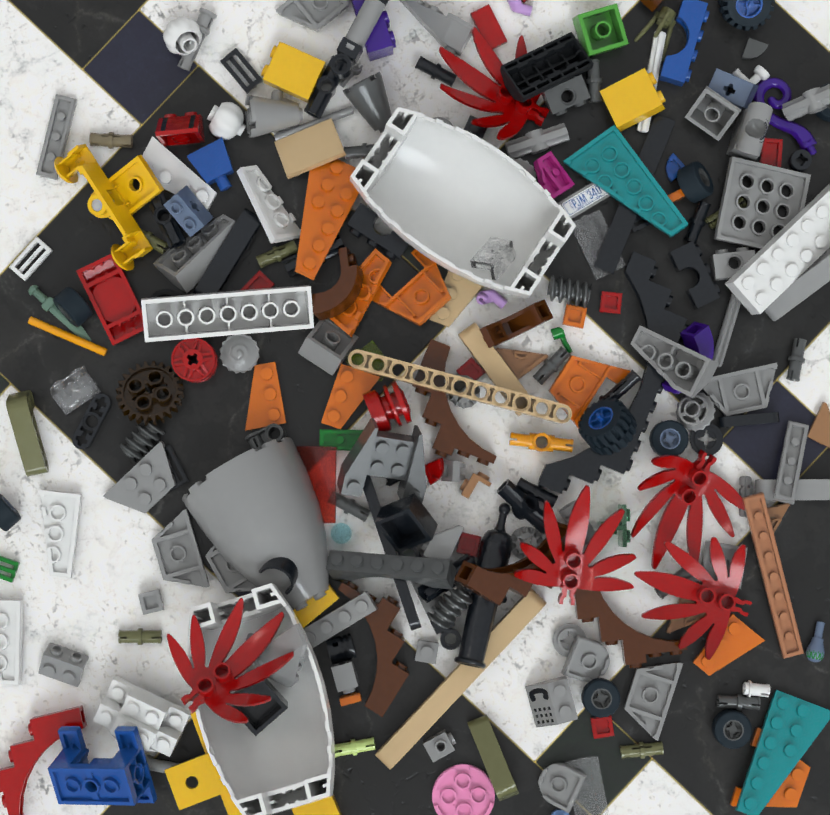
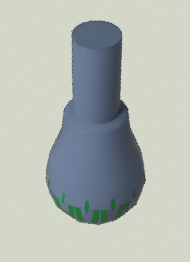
M816 622L814 637H812L806 650V657L811 662H820L825 655L824 639H822L824 622Z

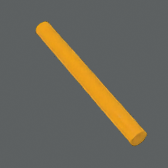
M31 316L28 320V324L97 354L105 356L107 353V348Z

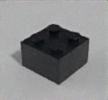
M415 493L381 507L375 520L377 527L398 554L431 541L438 525Z
M266 678L252 686L237 690L235 693L271 696V701L246 707L229 705L241 711L248 718V723L244 724L257 736L288 708V701Z

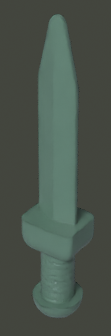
M37 285L30 286L28 290L29 295L37 298L42 303L41 306L46 312L50 311L75 335L91 341V338L81 325L79 327L74 326L58 310L53 302V297H47L38 289L39 286Z

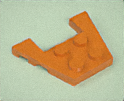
M414 249L411 254L424 269L393 296L380 284L372 301L421 326L452 298L437 264Z
M570 356L548 391L558 403L565 404L571 408V420L579 429L580 417L605 378L617 384L631 371Z
M759 727L755 728L750 743L751 746L756 747L761 732ZM799 760L765 807H797L811 767ZM735 786L730 801L731 806H737L742 788Z

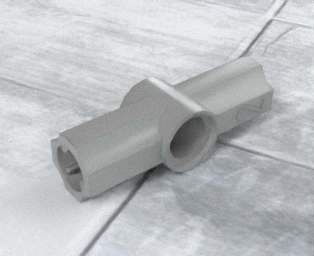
M830 84L821 88L816 87L807 90L802 94L803 96L782 104V111L787 120L792 121L806 114H814L826 109L827 105H830Z
M562 123L544 130L541 128L528 132L523 137L505 142L508 156L511 159H515L528 154L534 155L544 152L549 147L567 142L570 139L567 128Z

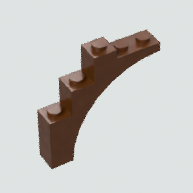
M431 339L420 366L445 372L450 346ZM418 370L414 380L417 382L423 381L425 378L424 372ZM438 375L434 377L433 382L435 386L442 387L445 385L443 376ZM412 384L416 388L415 392L424 396L427 393L431 394L422 416L426 419L425 423L434 427L437 424L441 425L432 447L435 449L434 454L446 458L447 455L452 456L454 449H457V454L466 458H469L470 455L477 457L476 462L486 466L489 463L494 464L497 456L482 449L458 425L451 412L446 393Z
M557 522L561 536L562 551H564L567 525ZM545 538L537 549L554 563L555 560ZM527 556L513 564L498 568H484L463 561L454 580L487 601L500 606L508 590L526 597L533 585L515 577V571L520 569L546 571L536 566Z
M576 590L574 595L576 618L581 619L582 623L593 622L594 618L597 617L600 641L605 642V645H616L618 640H621L623 663L629 665V668L642 667L641 663H647L646 654H649V657H660L663 652H670V655L682 654V650H688L687 647L683 649L678 648L680 640L651 637L625 624L612 612L600 591Z
M343 581L338 588L339 591L351 600L362 594L358 591L359 586L351 581L347 583ZM370 594L378 609L365 618L370 625L376 644L377 671L374 685L365 703V707L383 717L407 679L409 671H407L408 667L400 661L393 662L405 642V639L402 638L403 634L394 628L392 630L388 629L401 608L398 606L399 601L388 595L387 598L383 596L380 602L377 603L375 601L377 598Z

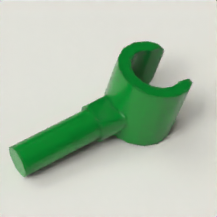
M560 327L551 329L553 339H561L568 353L573 352L565 338L564 330Z

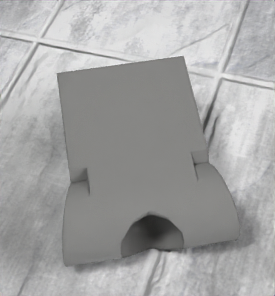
M752 102L748 104L747 109L738 114L727 155L756 161L761 154L773 113L771 106L762 102Z

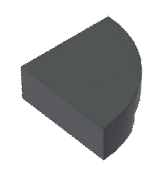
M748 38L741 59L750 60L760 56L769 44Z

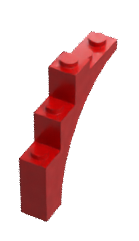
M82 705L33 717L28 724V730L34 739L10 746L8 755L10 762H14V765L0 769V793L3 792L4 794L2 795V803L4 808L7 807L8 815H24V793L28 778L45 750L60 739L58 734L59 728L61 726H80L83 729L87 726Z

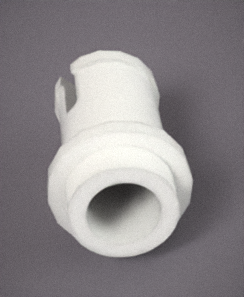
M748 680V682L743 683L742 693L747 697L752 695L769 698L770 684L752 683V681Z

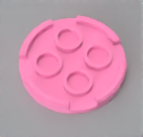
M457 764L450 766L437 777L434 783L432 802L438 815H489L494 806L495 791L491 780L483 770L474 765Z

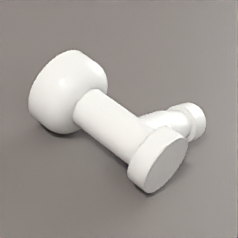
M760 65L754 68V75L750 80L738 68L732 73V75L755 85L760 80L764 81L770 77V74Z

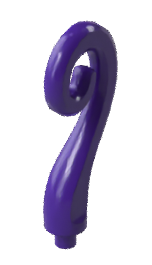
M768 78L758 84L759 87L753 98L754 102L765 103L764 95L766 91L771 88H778L781 90L783 97L777 100L771 96L768 98V103L774 109H782V104L791 100V89L782 79ZM772 113L770 125L792 135L800 148L808 151L811 156L817 153L814 147L817 142L808 129Z

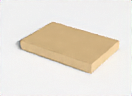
M332 118L274 142L288 179L346 156Z

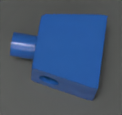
M222 138L187 155L189 161L208 185L217 183L221 192L232 187L227 176L233 174L234 170L226 144Z

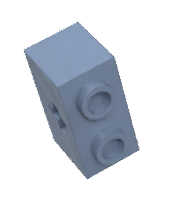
M716 68L708 87L738 108L742 109L743 107L747 109L748 104L752 103L759 86ZM729 87L736 90L734 94L728 92Z
M187 185L163 204L190 237L214 218Z

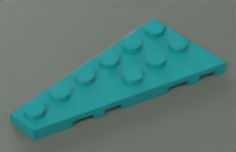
M615 125L563 161L564 164L669 237H673L688 226V222Z
M774 690L738 799L736 811L746 815H759L828 723L830 720V710Z

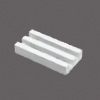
M36 236L9 268L24 281H27L53 250ZM39 243L40 246L18 270L16 267ZM45 249L46 251H45V252L38 258V260L29 268V270H28L25 274H23V272L25 271V269H26V268L33 262V260L42 252V250Z

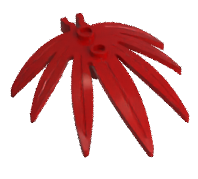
M476 27L473 28L472 36L477 52L484 66L497 83L443 47L439 48V53L459 79L486 99L444 84H440V89L453 99L471 108L484 112L503 114L471 120L472 125L485 128L505 125L498 132L496 137L498 140H507L515 136L522 129L527 119L533 120L535 124L541 127L544 118L539 115L546 118L549 109L536 104L541 94L524 102L513 99L504 85L500 72L503 64ZM522 35L518 39L515 59L527 54Z
M702 449L699 451L698 459L694 462L676 455H662L651 460L652 464L661 468H669V470H664L648 477L637 487L641 491L674 479L673 482L664 487L650 500L639 515L631 532V536L634 538L670 499L662 514L654 539L651 564L653 569L657 568L667 549L664 542L668 541L671 543L688 505H690L686 525L688 553L699 562L703 525V494L710 511L728 535L731 537L735 536L727 511L714 490L716 489L727 501L745 511L742 497L724 479L709 471L710 466L716 462L717 458L710 454L709 458L705 460L708 453Z
M585 485L572 508L565 534L564 551H562L558 523L552 507L546 500L543 508L544 531L555 562L552 563L536 547L520 542L519 545L524 554L536 566L546 572L537 569H520L514 572V576L536 585L560 587L559 604H563V600L567 596V590H569V603L574 606V595L577 589L589 591L633 589L634 586L625 580L615 577L596 576L610 573L629 564L636 559L635 554L613 555L598 561L591 567L588 566L612 537L625 513L624 509L621 508L614 512L599 526L587 544L584 553H582L590 516V487Z
M716 537L711 538L710 560L717 580H714L706 569L691 555L678 546L665 541L664 545L673 559L686 572L701 581L702 584L663 572L635 571L634 575L660 591L683 599L696 601L695 604L677 603L656 607L642 613L641 617L645 619L670 620L706 613L704 617L697 620L686 630L678 643V648L683 649L695 642L714 623L708 633L705 644V658L710 660L725 634L731 611L748 617L747 612L735 606L736 603L740 605L752 604L749 600H740L736 597L744 572L746 546L741 544L735 551L730 562L728 576L722 548Z
M240 598L220 633L208 667H205L206 651L204 638L195 615H192L190 629V645L194 668H192L190 660L180 644L170 634H167L174 662L186 683L192 688L190 694H186L181 698L184 705L189 701H193V704L188 707L192 714L198 709L199 705L206 703L219 717L230 722L244 724L248 723V718L241 711L229 705L246 707L271 701V696L230 694V692L247 688L263 681L281 669L294 656L292 651L235 679L248 669L267 648L284 618L283 612H280L255 632L224 663L236 640L242 620L244 600Z

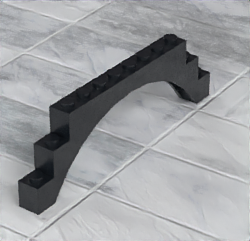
M633 251L623 273L638 298L645 321V328L678 343L681 336L680 333L689 326L686 324L687 318L665 310V307L669 308L673 296L670 295L672 290L649 281L650 278H654L657 272L656 260ZM645 360V369L638 392L628 409L637 423L635 428L637 430L636 434L632 436L633 440L628 442V446L620 449L621 451L618 453L613 452L612 455L607 453L605 455L597 454L590 447L573 457L546 464L538 480V485L562 494V491H567L570 485L569 475L593 484L594 480L598 482L602 470L599 469L600 465L624 474L625 471H630L633 464L631 459L633 451H638L641 441L638 440L641 432L645 433L649 421L646 419L649 413L653 414L657 402L654 400L657 393L661 394L663 390V377L648 361Z

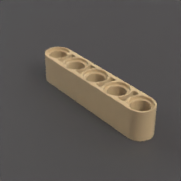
M475 322L458 334L461 341L495 386L528 394L495 348H488L480 328ZM500 392L506 400V395L503 392ZM518 397L515 404L517 408L524 409L526 407V400L524 398Z

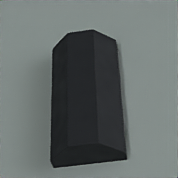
M570 32L502 65L500 72L504 85L513 99L524 102L592 69L594 63L573 33Z

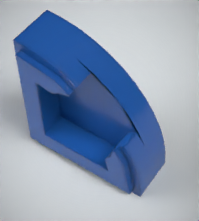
M674 153L667 160L665 168L666 176L670 183L677 178L678 170L685 166Z

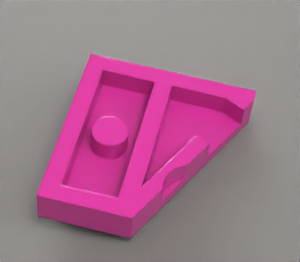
M551 151L533 163L538 183L544 190H548L553 199L575 185Z

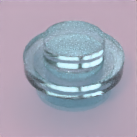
M338 523L333 526L331 537L336 543L344 544L350 540L352 531L347 524Z

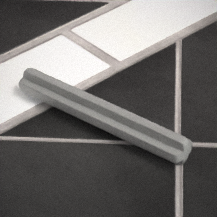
M733 293L731 294L714 350L713 361L719 363L718 367H721L741 305V302Z

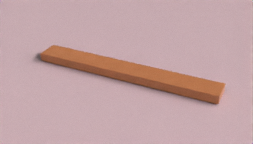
M760 492L742 497L782 658L785 659L804 654L764 493Z

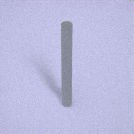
M352 106L341 109L320 119L317 118L274 135L275 140L277 141L330 118L333 121L354 114Z

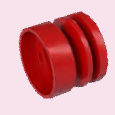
M199 338L180 341L171 354V364L174 372L180 378L192 383H202L209 380L218 368L219 357L216 350L208 342ZM196 355H198L196 358L198 360V363H193L192 365H190V356L195 357Z
M396 381L391 383L394 392L390 394L386 385L383 386L384 396L382 397L379 396L375 389L362 394L371 418L375 420L379 431H391L390 420L393 419L399 427L402 426L399 419L402 415H404L407 424L412 422L411 409L404 392L397 385Z

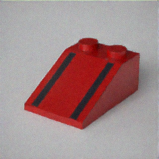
M187 112L185 116L166 114L164 118H159L155 135L164 147L205 143L203 118L201 114L197 115V112Z

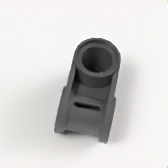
M270 424L250 433L244 439L249 443L251 449L260 450L264 443L275 440L271 438V433L275 429L280 430V436L276 439L277 442H281V439L286 437L287 434L280 425Z

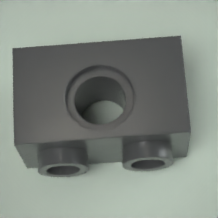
M582 74L541 93L549 113L552 115L556 114V116L566 113L568 111L567 108L573 105L576 108L586 104V100L591 98ZM565 90L570 92V98L567 101H563L561 98Z

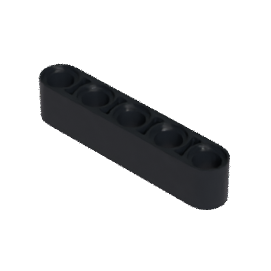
M247 208L243 210L196 286L193 294L213 293L222 290L261 226V222L255 213Z

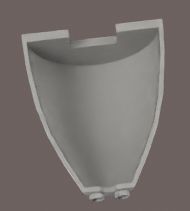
M284 437L281 439V442H277L276 439L266 442L261 446L262 449L252 448L205 475L206 481H198L188 489L190 494H184L182 501L201 530L224 559L245 579L256 587L270 583L275 584L291 608L299 611L308 606V600L314 598L316 601L326 595L325 591L329 590V573L326 570L328 551L320 504L307 469L293 440L290 437ZM273 558H288L295 563L298 569V578L288 595L285 594V591L290 587L291 582L284 572L277 569H267L261 574L259 573L260 568Z

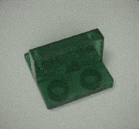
M618 504V510L622 508L625 513L613 534H617L618 530V546L627 547V543L631 541L630 530H627V521H630V509H626L624 504ZM597 521V529L604 521Z

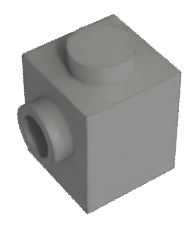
M445 729L423 741V745L432 762L455 751L454 744H456V740L452 733L447 734Z

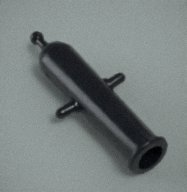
M502 503L499 506L500 514L496 527L488 530L481 540L476 563L479 567L498 568L507 566L512 551V538L505 531L506 518L510 512V506L507 503ZM464 586L466 591L471 592L470 596L473 603L468 604L459 655L455 657L454 661L459 664L484 669L486 667L484 659L498 605L487 601ZM505 596V598L503 599L502 603H506V602H507V597H506V596Z

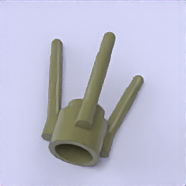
M663 6L660 12L656 11L653 18L636 36L634 42H638L656 20L659 26L654 33L655 38L658 37L662 28L669 27L661 62H663L672 30L676 24L674 19L677 13L673 9Z

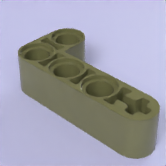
M31 390L9 394L6 400V407L27 477L49 472V466L33 412L35 407Z
M487 714L467 722L499 801L519 794Z

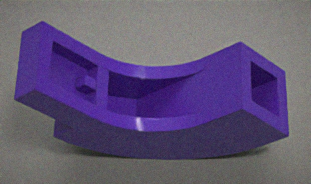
M694 321L680 333L684 345L713 360L714 341L709 325ZM666 380L662 383L665 391L674 394L681 393L673 389Z

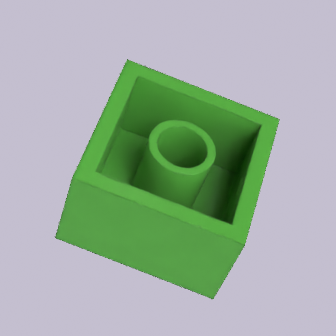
M617 3L585 12L572 18L579 43L589 57L622 48L629 44Z

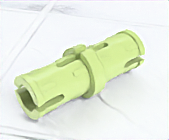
M374 737L356 741L351 739L350 742L335 744V758L349 754L355 756L360 752L376 750Z

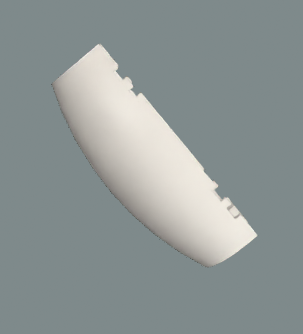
M400 107L396 108L366 158L360 161L350 176V182L381 220L425 257L450 272L476 284L526 299L531 296L547 268L576 227L563 207L558 205L550 196L551 194L548 190H544L527 170L501 150L462 128L451 126L438 118L427 117L424 113Z
M270 583L251 589L252 593L217 604L209 602L192 607L189 614L188 636L190 649H188V657H190L192 668H194L190 645L192 615L196 616L203 634L206 651L205 667H208L220 633L240 598L244 600L242 620L236 640L224 663L245 642L249 633L254 634L280 612L284 613V618L273 639L299 623L307 641L304 658L300 659L302 668L297 671L299 680L292 687L284 686L267 678L288 701V708L257 736L245 724L230 722L219 717L206 703L199 705L195 711L212 763L216 766L221 777L220 780L226 786L231 795L230 798L242 815H272L333 796L334 731L325 682L305 630L275 584ZM253 663L248 669H246L242 674H240L235 679L255 669V664Z

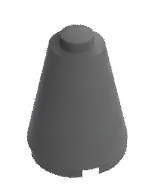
M378 72L375 76L373 74L354 84L349 89L343 90V93L373 130H379L382 133L392 114L382 75Z

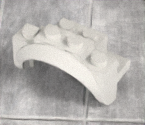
M115 676L105 698L100 703L93 721L105 726L115 739L114 731L118 726H137L144 752H160L170 757L188 724L187 721L191 712Z

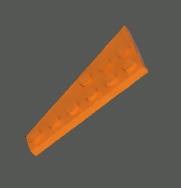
M339 159L309 170L295 272L311 280H314L359 196V192L350 182V176L355 167Z

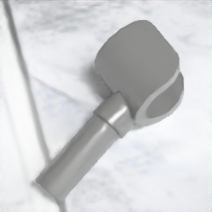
M351 62V74L343 79L339 85L344 88L354 75L361 73L363 65L356 70L353 68L355 63Z
M273 90L271 93V99L295 103L298 106L300 104L283 98V91Z

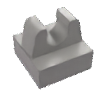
M443 460L444 471L441 481L459 482L465 479L464 475H460V468L466 467L464 463Z

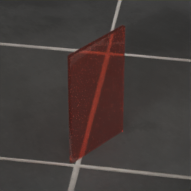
M296 446L317 496L323 522L336 523L337 447Z

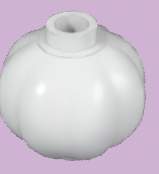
M177 17L167 24L163 33V40L171 53L186 56L198 49L202 41L200 26L195 20ZM192 32L195 33V35H196V40H195V38L192 36Z
M222 102L220 107L214 105L207 117V120L211 121L208 126L209 130L218 139L229 140L236 135L241 136L246 127L243 124V111L232 102Z

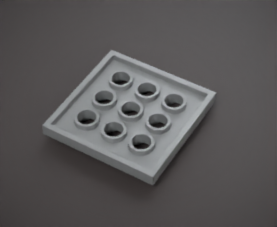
M730 157L714 239L755 249L763 248L775 236L773 230L776 226L782 229L805 207L811 175L742 158ZM744 176L751 179V186L749 188L742 184ZM764 181H768L771 184L769 192H765L762 189ZM784 185L790 188L791 192L788 197L782 194L781 190ZM741 196L747 200L745 208H741L738 204V199ZM760 201L765 202L767 205V210L764 213L758 209ZM779 206L786 208L785 217L779 216L777 212ZM736 217H740L743 220L741 229L734 225ZM757 221L763 225L761 233H757L754 230V224Z

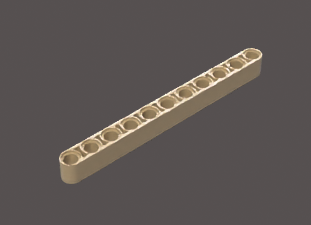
M353 350L348 356V362L352 368L555 423H566L572 417V411L569 406L364 350ZM361 354L364 358L361 365L353 364V355ZM376 359L384 362V368L380 371H376L372 367V363ZM395 365H402L405 370L404 374L401 376L394 375L393 367ZM416 370L424 372L425 378L423 381L417 382L414 380L413 373ZM438 375L443 376L445 385L442 387L435 386L433 382L434 377ZM455 382H464L466 386L465 391L461 393L455 391ZM481 386L485 389L486 395L483 398L476 397L474 393L476 387ZM497 392H503L506 395L504 403L496 402L495 394ZM518 397L526 400V407L524 409L517 408L515 401ZM538 403L546 405L547 411L545 414H539L536 411ZM559 408H563L567 412V417L564 420L558 419L556 415Z
M532 588L526 597L522 596L492 628L484 659L486 667L482 669L459 664L376 752L375 756L391 770L540 612L547 602Z

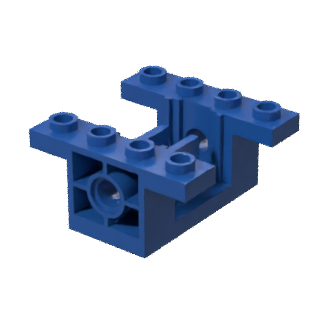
M61 726L58 734L63 749L48 767L58 804L135 806L136 803H155L157 795L137 726H118L114 732L119 751L113 758H93L90 764L87 758L89 749L86 748L80 726Z

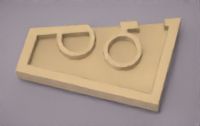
M448 270L444 282L452 299L430 317V321L446 327L451 326L483 287Z

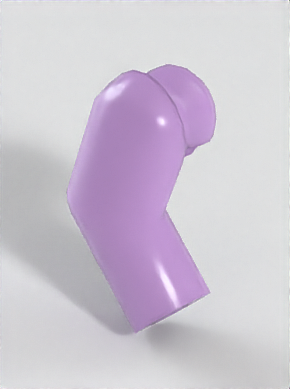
M507 0L513 12L530 16L533 6L523 4L521 0Z
M493 289L480 291L476 297V301L479 304L483 305L493 302L500 309L508 302Z

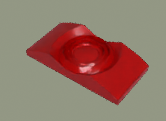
M111 254L76 270L113 346L144 331L142 307L133 292L124 270L114 262Z

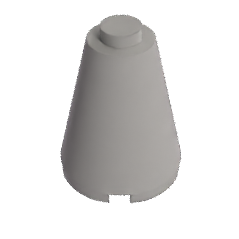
M252 95L246 96L245 105H249V108L245 111V121L249 138L299 125V121L303 120V110L299 108L298 104Z

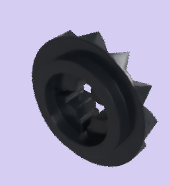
M710 423V426H706L704 430H697L696 432L692 430L689 438L691 448L697 454L702 449L708 453L707 456H710V454L714 455L721 449L723 444L721 430L712 423ZM707 430L708 437L715 439V441L708 442L705 449L704 442L698 440V438L704 437Z

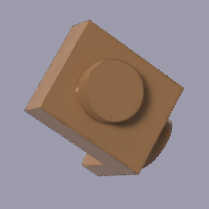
M480 471L478 474L473 473L470 479L465 478L459 489L462 490L461 495L469 499L478 481L490 487L492 484L488 481L490 477Z

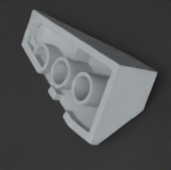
M399 0L444 49L454 55L461 56L472 36L473 25L451 13H448L447 16L443 15L436 6L426 7L422 0Z
M222 214L202 227L201 233L185 238L186 242L183 245L173 249L169 248L153 263L154 266L173 285L188 293L203 277L236 223L235 220Z
M639 325L630 343L673 389L691 398H694L711 381L719 363L641 325Z
M295 624L273 639L254 662L257 668L293 651L294 656L292 659L268 677L287 687H292L299 680L297 671L302 668L300 659L304 658L307 641L300 624Z

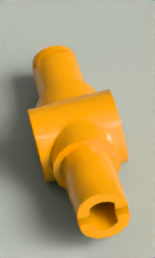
M511 432L510 438H515L517 441L510 440L509 446L528 447L530 450L539 452L558 450L572 453L573 447L566 446V444L573 445V439L555 438V435H547L545 433H529L527 435ZM539 436L547 440V445L544 448H539L536 445V439Z

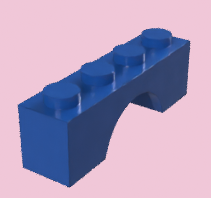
M699 0L681 1L676 21L683 27L686 33V45L679 53L665 57L658 80L681 87L685 81L689 82L692 73L689 66L691 62H695L698 53L695 46L697 42H701L704 30H701L702 22H707L710 12L706 10L708 3Z

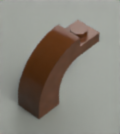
M347 247L339 248L341 274L338 282L325 292L312 294L313 314L319 320L333 318L346 311L355 302L362 288L363 271L357 265L355 254L351 253Z
M544 299L502 320L481 328L480 331L488 348H491L553 319V316Z

